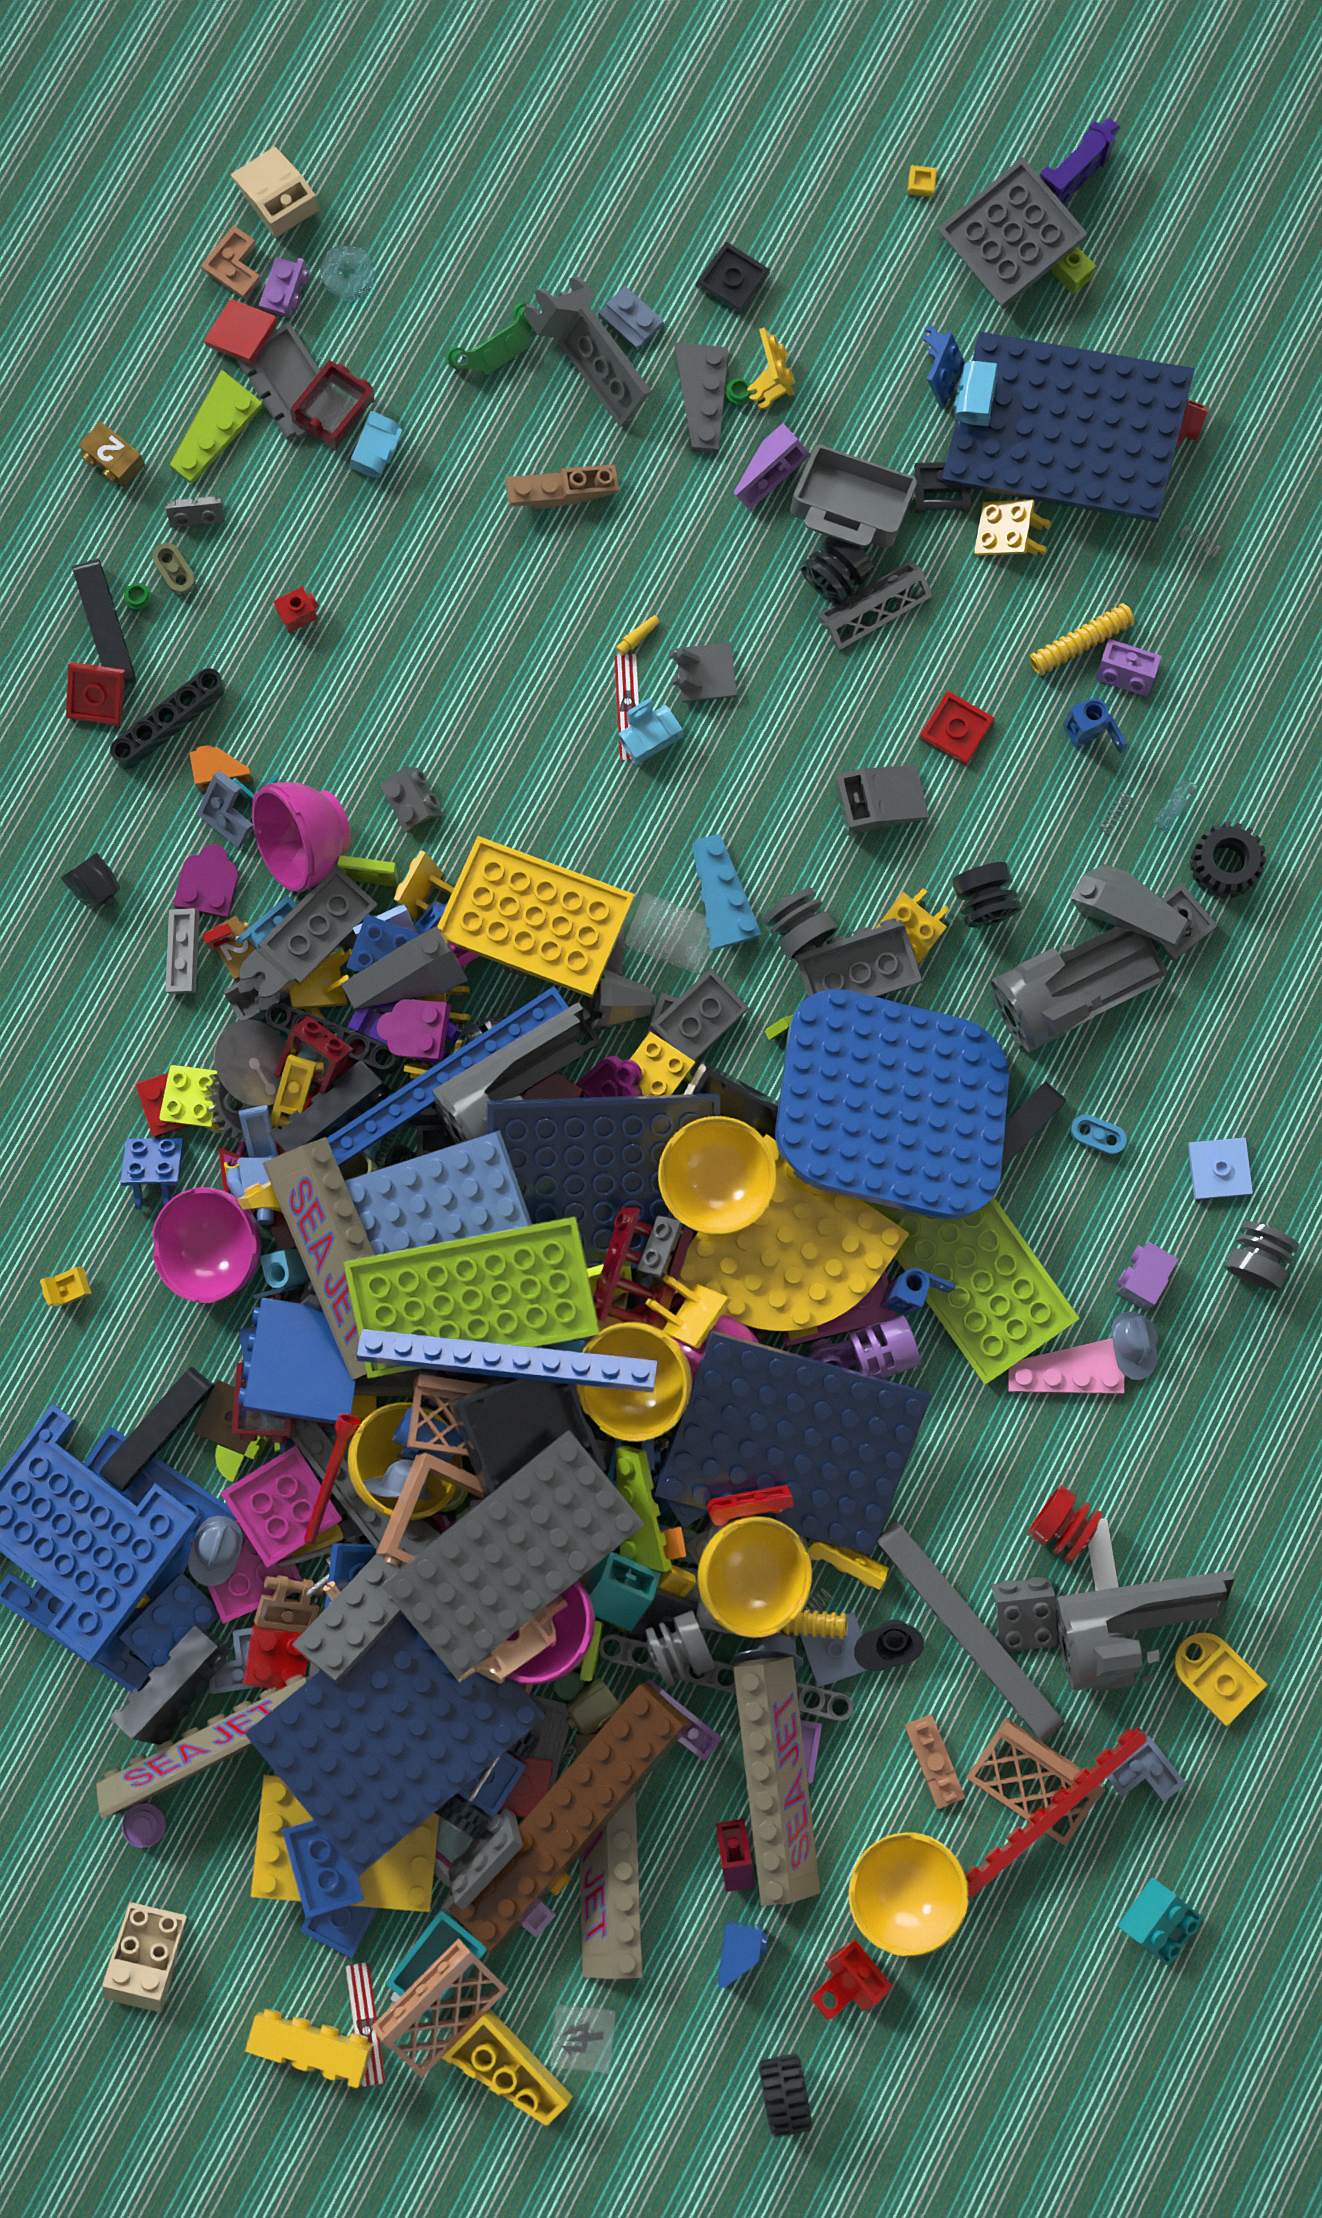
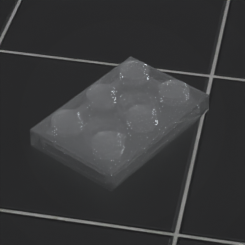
M644 892L624 946L699 975H703L711 955L709 948L711 939L709 929H706L705 915Z

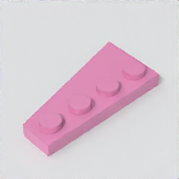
M1113 1339L1020 1360L1008 1369V1392L1123 1394L1124 1374L1119 1369L1116 1361Z

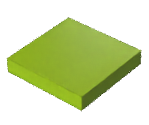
M339 855L338 867L352 881L392 887L399 886L400 875L395 863Z
M595 1621L594 1636L591 1646L583 1659L580 1680L593 1681L595 1678L599 1644L604 1628L603 1622Z

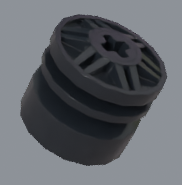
M827 536L819 545L820 552L814 551L811 553L809 559H806L800 565V571L817 593L834 605L841 606L848 599L847 596L855 592L853 584L861 585L874 571V565L861 547Z
M995 862L967 870L952 879L951 883L956 898L958 900H970L960 908L961 914L967 915L963 920L965 927L976 928L994 925L1021 911L1020 901L1014 900L1018 896L1017 891L1003 890L1013 882L1008 863Z

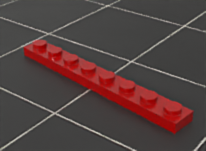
M1139 1727L1133 1731L1129 1728L1123 1732L1117 1739L1119 1744L1111 1751L1108 1748L1103 1750L1095 1758L1097 1763L1089 1770L1084 1768L1078 1772L1073 1778L1075 1783L1067 1790L1064 1787L1059 1789L1051 1797L1052 1803L1046 1809L1038 1808L1029 1817L1031 1822L1023 1829L1020 1827L1014 1829L1006 1838L1008 1842L1001 1849L996 1846L985 1856L986 1862L979 1868L973 1866L965 1873L968 1897L972 1898L1147 1742L1146 1734Z

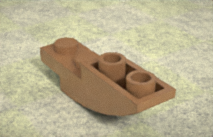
M615 464L562 468L560 473L512 476L505 479L509 507L533 505L534 509L551 508L590 501L619 492Z

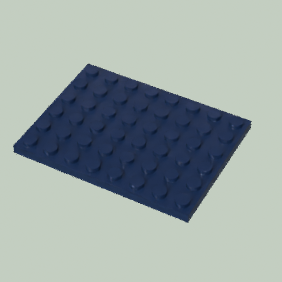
M979 331L972 361L997 364V382L989 426L956 421L942 475V483L1159 523L1195 368Z
M713 1093L486 1101V1135L497 1131L501 1132L532 1225L577 1216L587 1269L604 1264L615 1230V1219L620 1213L621 1208L640 1209L637 1221L654 1227L657 1216L678 1220L666 1206L660 1192L658 1171L662 1153L670 1139L687 1124L701 1118L720 1116V1095ZM682 1223V1228L693 1231L691 1243L699 1231L693 1230ZM634 1232L629 1249L643 1254L649 1238ZM628 1261L630 1268H638L639 1265Z
M711 1330L692 1381V1391L687 1408L678 1420L654 1486V1496L707 1510L708 1502L714 1498L787 1485L792 1495L793 1507L786 1508L779 1513H771L769 1511L757 1513L755 1517L777 1520L800 1536L872 1555L932 1396L926 1391Z
M403 1613L338 1685L320 1670L244 1734L347 1863L360 1876L546 1716L520 1684L508 1677H505L504 1682L499 1684L477 1671L466 1677L462 1682H459Z

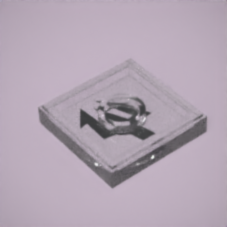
M557 2004L550 2067L610 2073L616 2010Z

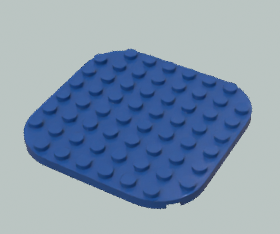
M832 989L818 992L801 1003L793 1015L788 1029L775 1130L779 1154L782 1160L786 1159L793 1168V1174L796 1177L822 1191L940 1219L954 1220L972 1216L973 1213L984 1208L989 1203L1000 1183L1009 1084L1007 1059L997 1041L978 1024L968 1020L848 990Z

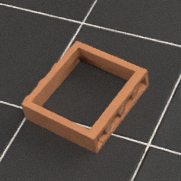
M428 1453L416 1455L376 1554L385 1558L384 1562L388 1563L389 1566L400 1569L401 1566H404L415 1557L397 1548L428 1473L479 1498L485 1499L476 1476Z

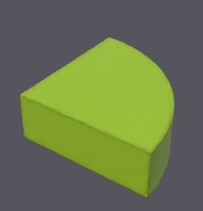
M793 1015L783 1017L768 1027L765 1031L768 1039L771 1040L788 1033Z
M258 1436L257 1442L250 1443L245 1456L258 1461L269 1437Z
M217 1445L215 1454L217 1467L227 1480L235 1483L246 1456Z

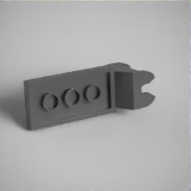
M577 276L569 278L573 292L566 293L563 291L559 293V296L553 297L545 289L536 290V299L542 308V313L531 304L525 305V315L538 336L559 338L557 341L617 424L620 427L628 424L652 391L588 304L595 294L586 282Z
M336 866L258 944L259 949H255L244 960L239 970V993H249L254 988L259 991L258 996L260 998L257 1006L259 1011H267L272 1004L280 1003L287 996L294 983L296 982L301 985L354 931L353 927L360 925L365 915H370L377 908L378 904Z

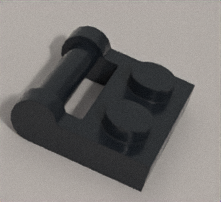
M946 462L914 463V477L917 480L915 513H924V510L953 509L970 512V488L942 483ZM961 492V498L924 499V493Z

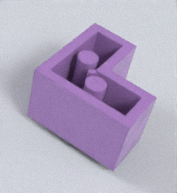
M1149 1241L1143 1247L1138 1245L1130 1258L1134 1264L1132 1267L1128 1266L1126 1270L1124 1269L1116 1282V1285L1120 1286L1116 1294L1145 1311L1157 1302L1169 1281L1167 1278L1178 1261V1258Z

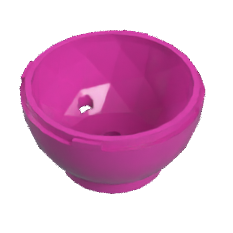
M297 782L267 784L259 792H255L252 802L254 835L261 856L272 876L284 888L295 892H304L318 885L335 868L339 855L347 853L351 843L348 819L338 799L327 790L317 791Z

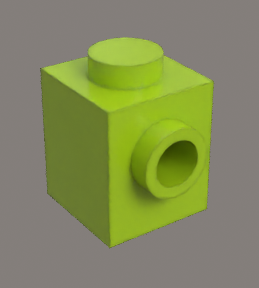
M1077 247L1053 267L1051 273L1072 294H1075L1093 278L1096 265Z

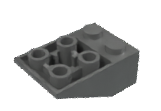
M916 765L863 768L836 774L835 787L847 836L929 818Z

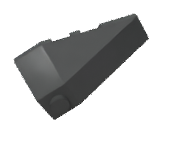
M1106 864L1083 874L1070 897L1080 914L1175 947L1189 924L1186 918L1129 872Z
M436 926L405 943L341 985L353 1008L359 1009L405 999L410 1000L423 996L444 994L468 981L443 931Z

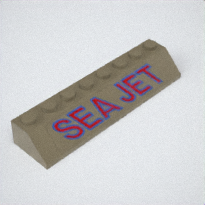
M325 1137L265 1161L263 1166L350 1377L353 1380L367 1374L365 1363L357 1361L356 1355L360 1339L344 1262L374 1256L375 1254Z
M793 1656L734 1662V1676L761 1906L793 1903L820 1893Z
M302 1674L294 1676L285 1681L287 1687L279 1691L275 1687L259 1695L261 1700L253 1704L250 1701H246L233 1708L234 1714L226 1718L224 1714L208 1720L209 1726L201 1731L198 1730V1727L181 1734L183 1740L175 1744L170 1740L155 1748L157 1753L147 1758L146 1754H142L129 1761L130 1767L122 1771L120 1767L104 1773L105 1779L96 1784L101 1818L121 1814L131 1807L254 1746L244 1733L311 1679L312 1676L304 1678Z
M575 1734V1745L579 1747L576 1750V1753H578L576 1754V1759L597 1734L586 1736ZM635 1791L579 1856L583 1977L604 1979L642 1978Z

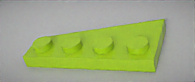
M221 370L170 463L171 469L192 485L264 407L263 403Z
M625 1445L616 1448L617 1490L644 1522L643 1526L620 1544V1556L647 1568L662 1572L672 1569L670 1559H666L663 1546L667 1545L665 1534L660 1532L656 1517L660 1515L658 1503L655 1504L651 1496L650 1490L654 1486L646 1450Z

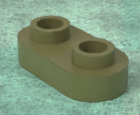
M171 543L158 545L152 554L153 562L172 592L178 595L188 594L193 590L196 582L192 570L175 545ZM166 557H172L171 562H163ZM180 579H186L185 584H177Z

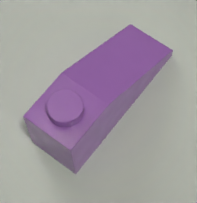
M782 423L762 441L737 485L734 494L750 511L810 456V453Z
M648 1679L645 1684L650 1683L692 1723L678 1741L705 1761L722 1740V1737L651 1679Z

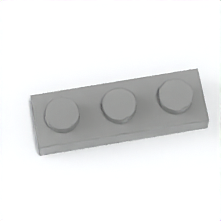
M195 908L169 910L165 992L168 994L196 993L200 911Z

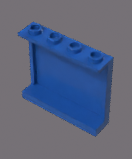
M262 1298L260 1308L254 1307L252 1324L257 1325L256 1335H249L247 1351L252 1352L251 1361H245L242 1378L248 1379L246 1389L240 1388L237 1405L243 1406L242 1417H246L247 1411L336 1424L339 1414H351L356 1378L352 1380L323 1309H314L303 1304Z

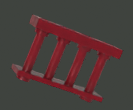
M621 1208L620 1213L615 1219V1230L593 1296L597 1319L600 1322H605L607 1316H610L625 1323H644L663 1330L666 1319L647 1306L646 1303L641 1316L611 1304L615 1289L619 1288L644 1298L646 1302L648 1299H651L669 1311L675 1292L674 1288L663 1280L653 1278L651 1287L648 1288L620 1277L625 1260L639 1265L643 1255L629 1249L633 1233L635 1232L649 1238L653 1229L652 1226L637 1221L640 1209ZM681 1228L683 1233L678 1239L675 1250L670 1252L672 1258L667 1268V1276H671L677 1281L693 1235V1231L686 1228Z

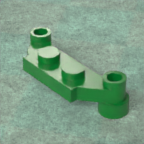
M519 303L513 308L512 317L514 322L473 350L466 351L460 347L450 348L445 356L447 365L456 370L464 368L479 370L483 375L487 376L531 347L528 340L532 326L525 319V305L527 303ZM462 355V361L458 363V357Z

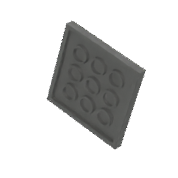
M1023 157L937 228L939 233L1003 309L1089 238L1088 233Z

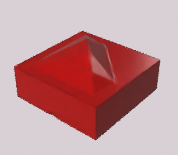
M228 923L217 925L211 931L202 934L210 950L236 939Z

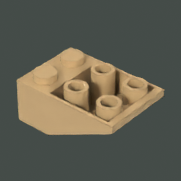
M276 147L271 148L230 174L274 238H277L319 211L315 193L302 175Z
M129 1902L102 1984L103 1998L161 2013L170 1987L187 1916Z

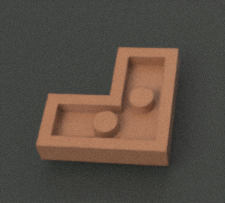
M233 225L201 264L202 271L245 300L261 281L260 275L242 263L256 246L255 240Z

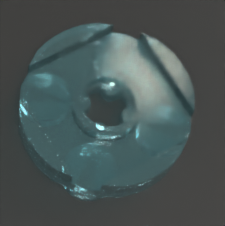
M342 246L328 250L321 264L320 276L324 287L333 297L343 301H353L360 298L361 294L365 293L367 289L369 291L372 288L375 280V270L369 254L365 250L354 246ZM346 268H350L355 273L350 274L349 278L346 279L341 272Z
M1182 779L1169 797L1172 804L1167 802L1153 822L1157 824V828L1165 833L1169 830L1173 821L1179 816L1198 786L1190 780L1186 782Z

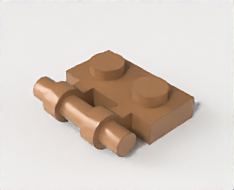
M282 1575L277 1577L266 1576L264 1587L274 1589L273 1596L261 1595L254 1620L256 1626L303 1633L316 1620L320 1608L318 1603L310 1602L311 1596L306 1594L315 1585L313 1581L303 1579L302 1581L289 1580L287 1576ZM324 1586L313 1595L322 1596ZM286 1592L299 1593L298 1600L285 1598Z

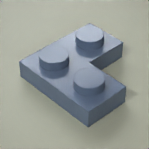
M219 771L213 775L196 814L239 848L245 844L253 824L233 808L241 787Z
M252 1628L233 1631L236 1660L226 1662L210 1679L211 1694L257 1687L243 1684Z
M1147 1736V1742L1106 1777L1120 1796H1124L1145 1779L1162 1802H1165L1186 1785V1782L1150 1736Z

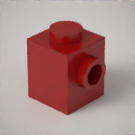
M303 586L273 601L288 633L318 619L315 609L319 608L318 603L312 593L306 594Z

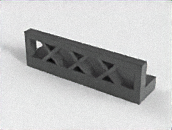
M909 561L848 596V599L841 606L833 605L817 614L821 625L829 630L835 647L841 650L933 595L922 568ZM919 581L923 592L915 597L907 596L910 586ZM893 596L899 598L896 608L891 611L884 610L887 599ZM868 610L875 611L872 622L867 625L860 623L865 612ZM844 624L852 625L849 635L840 640L836 629Z

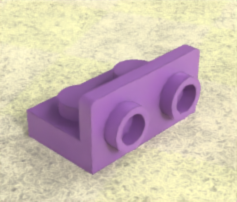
M275 257L259 303L261 311L291 319L293 311L298 310L300 306L302 285L306 286L309 279V270H307L304 259L299 258L297 263Z
M1108 639L1095 679L1130 692L1148 696L1156 676L1161 655Z

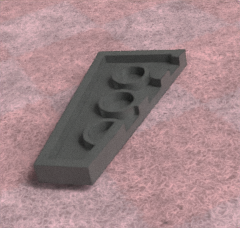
M674 342L691 450L719 453L728 347Z

